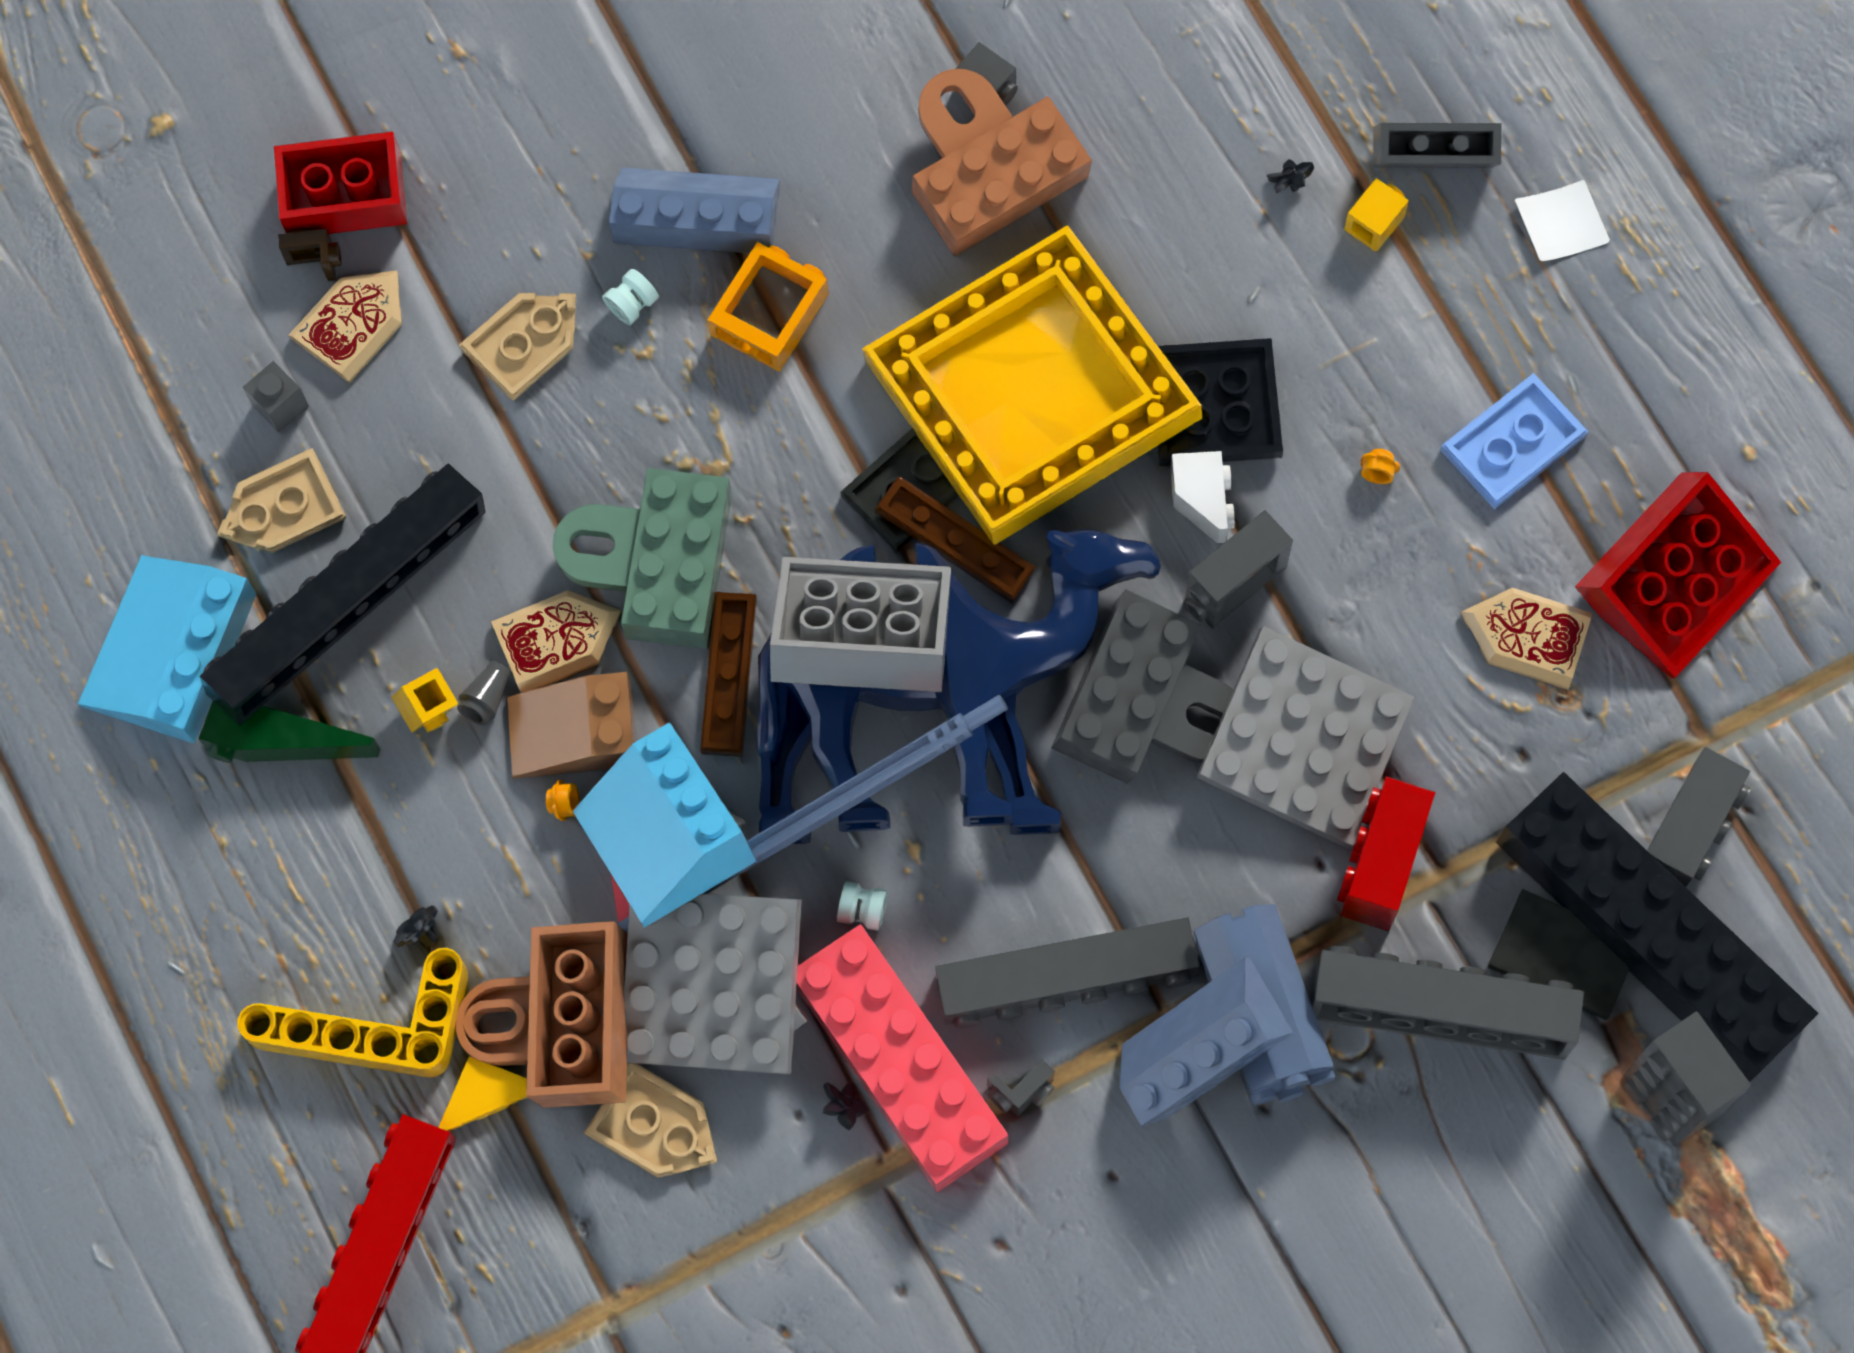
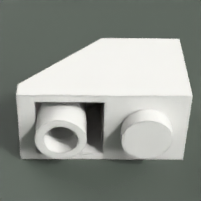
M1222 451L1172 454L1170 475L1173 507L1216 543H1225L1227 531L1234 528L1235 520L1233 504H1226L1225 490H1231L1230 465H1223Z

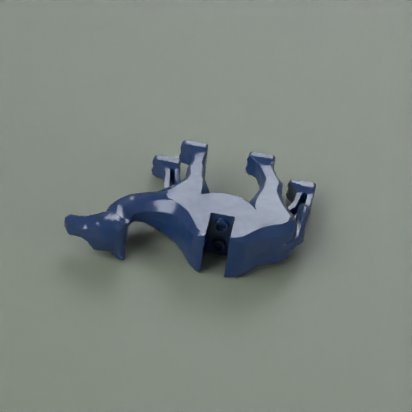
M1095 530L1048 531L1047 541L1051 554L1046 558V564L1051 568L1054 604L1050 613L1044 619L1030 623L1001 617L980 606L951 571L942 692L771 682L770 634L758 655L760 716L757 750L761 758L759 810L762 814L759 821V833L795 812L791 806L793 777L796 766L811 741L813 757L825 774L831 790L857 775L851 755L853 725L859 701L897 711L942 709L949 720L959 713L963 716L997 695L1003 698L1008 710L972 731L973 736L953 747L960 771V801L963 805V826L1010 824L1011 835L1052 834L1061 831V813L1043 804L1035 796L1028 775L1025 744L1015 717L1017 695L1025 687L1071 666L1085 654L1096 630L1099 591L1138 577L1152 579L1159 575L1161 564L1153 548L1146 542L1121 539ZM916 543L917 565L948 567L942 556L929 545ZM874 545L856 548L840 560L876 562ZM988 751L1002 780L1006 801L988 790L985 772ZM869 797L838 816L839 831L886 830L890 828L889 812ZM812 832L792 844L810 843Z

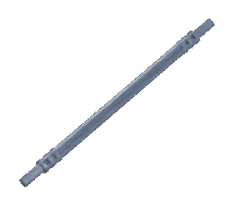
M997 695L964 716L961 713L957 714L747 840L757 862L703 894L710 893L973 736L972 731L1008 710L1005 701L1000 695ZM629 916L617 923L627 933Z

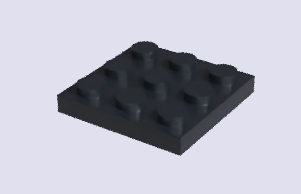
M1272 338L1158 346L1202 407L1201 420L1158 445L1159 466H1170L1172 454L1222 451V462L1282 458L1283 444Z

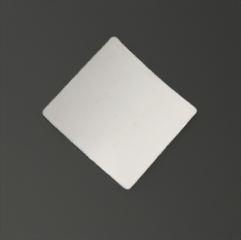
M1584 180L1548 192L1515 199L1540 261L1573 255L1604 245L1610 241Z

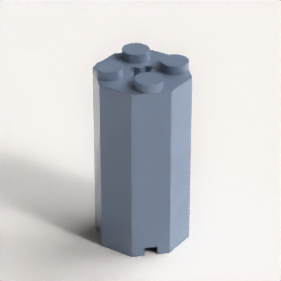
M1275 904L1253 905L1242 909L1244 915L1232 918L1231 913H1228L1194 930L1193 939L1208 983L1244 958L1250 957L1293 1031V1034L1239 1070L1249 1100H1251L1252 1105H1260L1277 1098V1095L1280 1102L1295 1099L1304 1094L1302 1087L1308 1084L1312 1087L1319 1086L1334 1080L1336 1077L1333 1071L1334 1065Z

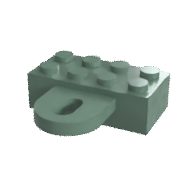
M647 468L640 509L589 504L572 510L560 521L553 537V552L556 562L562 573L578 585L626 592L621 620L626 639L708 649L715 592H717L732 501L730 480L728 477ZM582 535L608 538L615 543L614 549L604 556L577 553L572 550L571 545L574 539Z

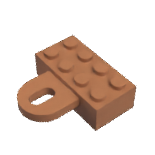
M950 69L943 71L930 79L923 88L919 99V121L942 159L913 175L911 193L954 257L1089 177L1092 159L1049 96L1012 116L993 86L983 76L970 70ZM947 92H957L962 96L974 114V119L967 124L957 123L942 103L941 97Z
M614 921L531 927L530 976L485 981L473 988L461 1002L456 1019V1034L463 1049L473 1058L494 1066L527 1065L526 1096L543 1108L626 1103L627 1025L624 985L628 933ZM509 1011L516 1013L517 1021L510 1031L487 1034L479 1033L478 1022L483 1015Z

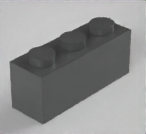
M1380 123L1373 127V168H1493L1501 164L1502 123Z
M1704 747L1696 759L1647 849L1685 887L1688 886L1693 877L1701 881L1712 861V858L1706 855L1712 842L1718 845L1721 844L1732 824L1725 820L1731 807L1739 810L1751 787L1744 784L1751 772L1750 770L1707 747Z

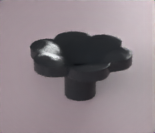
M431 905L426 909L421 907L416 910L396 930L398 935L393 941L397 947H401L418 941L424 948L433 945L437 940V936L430 928L435 923L434 918L438 913V909Z

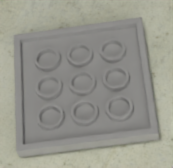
M1262 626L1252 645L1196 778L1349 849L1354 845L1373 787H1378L1414 696L1268 627Z
M702 893L645 928L632 907L629 906L624 985L627 1063L791 1074L802 900Z

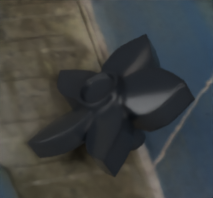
M1289 159L1283 164L1282 172L1266 176L1268 181L1276 183L1274 186L1276 194L1285 190L1289 185L1292 192H1295L1305 186V179L1313 172L1314 165L1313 162H1302L1296 165L1294 161Z
M828 1082L823 1085L826 1095L831 1100L824 1106L823 1114L830 1116L838 1115L837 1119L840 1125L847 1130L853 1128L857 1117L869 1111V1108L863 1101L854 1099V1082L844 1086L841 1092Z

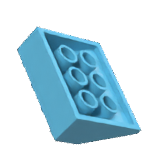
M141 555L78 705L195 744L213 701L206 695L199 676L211 660L219 656L222 657L235 646L257 595L248 579L211 566Z
M670 722L634 742L573 810L575 817L644 928L757 862L739 826Z

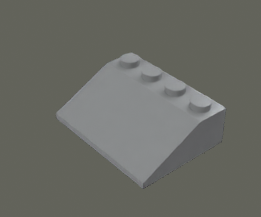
M783 557L770 641L771 682L942 692L951 567Z

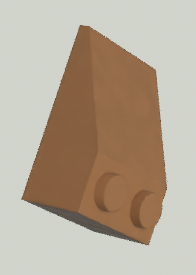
M628 672L583 676L507 697L513 779L610 769L627 749L636 742L633 691Z

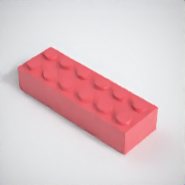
M861 924L798 965L796 990L936 1193L1008 1145V1133Z

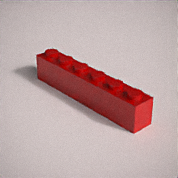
M402 1114L398 1124H391L384 1140V1147L387 1148L381 1164L375 1163L369 1173L366 1187L370 1188L364 1204H357L351 1215L349 1228L353 1230L346 1246L341 1244L335 1252L331 1263V1269L335 1270L328 1287L322 1286L313 1305V1310L317 1312L311 1327H305L302 1330L295 1347V1352H367L456 1143V1138L451 1132Z

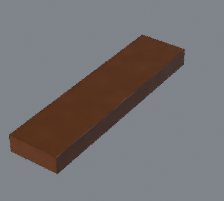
M900 476L897 477L875 509L877 514L922 544L934 548L943 558L1010 603L1014 601L1036 568L1001 543L993 545L986 533Z
M715 592L700 745L701 754L743 757L757 608L756 594Z

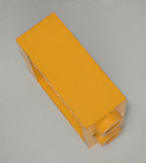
M757 242L707 319L710 336L780 372L828 297L827 278L817 267L811 264H804L803 266L791 260L790 256L781 248L774 245L767 247ZM762 266L808 290L777 339L731 315Z

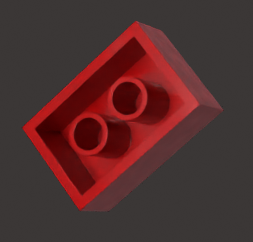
M393 131L274 146L279 219L285 233H289L296 228H309L311 230L326 228L329 234L408 224L402 157Z
M1387 776L1381 789L1373 787L1361 822L1369 825V827H1360L1349 862L1357 865L1356 868L1347 867L1336 901L1344 903L1340 916L1388 932L1390 931L1401 905L1436 792Z

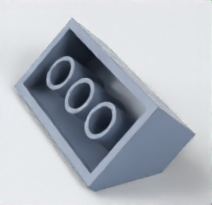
M621 168L613 186L609 217L613 242L616 244L750 253L757 242L770 247L774 245L780 179Z
M1246 957L1122 1044L1120 1089L1141 1126L1171 1117L1293 1034L1250 957Z

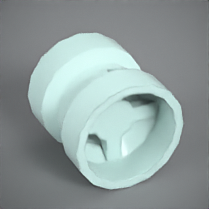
M630 269L622 277V283L617 288H610L602 296L608 309L628 326L632 325L639 318V311L644 306H651L659 298L653 285L635 269Z
M846 880L839 902L837 922L848 925L853 922L863 923L866 929L879 931L886 909L888 889L874 887L868 890L862 888L859 883Z

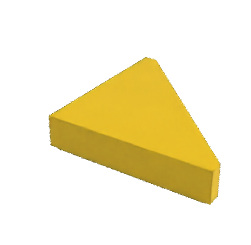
M469 1056L439 1124V1128L450 1132L528 1098L526 1096L527 1078Z

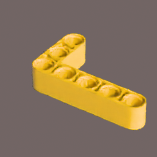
M438 948L432 951L427 956L423 966L410 1028L261 1003L246 1006L240 1012L237 1019V1028L239 1033L254 1048L259 1050L427 1078L437 1077L448 1069L451 1062L456 1038V1019L459 1006L465 996L468 970L461 957L454 950ZM445 963L456 964L455 974L451 978L446 980L436 978V972L441 965ZM434 1005H447V1013L443 1019L434 1022L427 1020V1014ZM258 1019H270V1026L264 1034L259 1036L251 1034V1028ZM302 1025L312 1026V1033L306 1041L301 1043L293 1042V1034L298 1027ZM341 1033H354V1040L348 1048L343 1050L335 1049V1040ZM385 1039L396 1040V1048L390 1055L380 1057L376 1054L378 1044ZM434 1045L439 1048L437 1058L433 1062L423 1064L418 1061L419 1053L424 1047Z

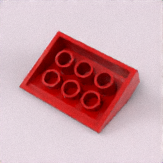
M1681 472L1577 583L1575 588L1600 618L1670 678H1676L1782 562L1708 472Z

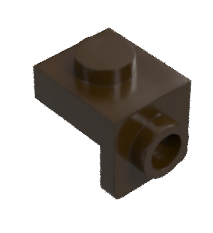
M296 228L289 233L278 234L279 249L287 265L321 261V266L327 280H336L335 267L342 265L341 251L338 242L332 243L326 228L317 230Z

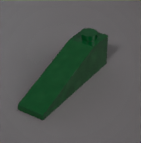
M214 701L211 703L198 738L208 751V756L225 763H231L233 758L245 762L374 758L379 756L381 750L373 737L262 706L239 726Z

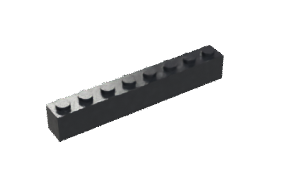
M449 463L441 470L430 473L421 483V487L409 497H403L398 500L390 513L379 523L369 525L362 532L360 539L351 547L336 553L329 565L317 576L307 578L300 585L298 592L288 601L274 606L260 625L254 630L250 629L244 632L237 639L235 646L222 657L219 656L211 660L199 676L206 695L241 726L486 513L482 493Z

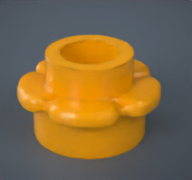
M1373 449L1370 453H1366L1361 457V475L1369 482L1389 484L1393 481L1394 474L1400 471V464L1394 461V455L1388 450Z
M557 780L552 789H548L546 792L547 810L560 821H566L567 817H575L573 810L580 803L578 788L575 783H565L563 780Z

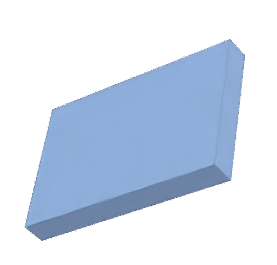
M1533 373L1442 444L1440 451L1495 510L1586 438L1588 430Z

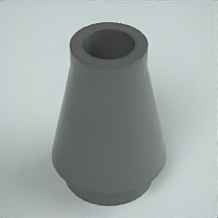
M490 661L484 671L459 695L460 703L457 706L459 713L469 721L479 725H485L489 719H494L506 683L511 676L510 670L499 662Z

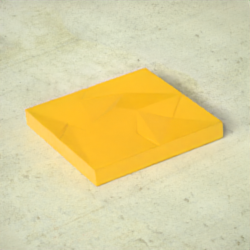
M1068 225L862 348L866 364L911 428L914 429L920 441L929 451L993 545L1003 541L1202 419V407L1197 398Z

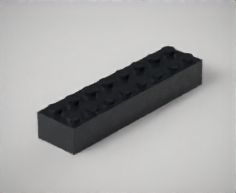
M1564 771L1506 825L1496 841V844L1561 906L1569 909L1630 968L1629 971L1681 1021L1697 1011L1749 1083L1819 1014Z

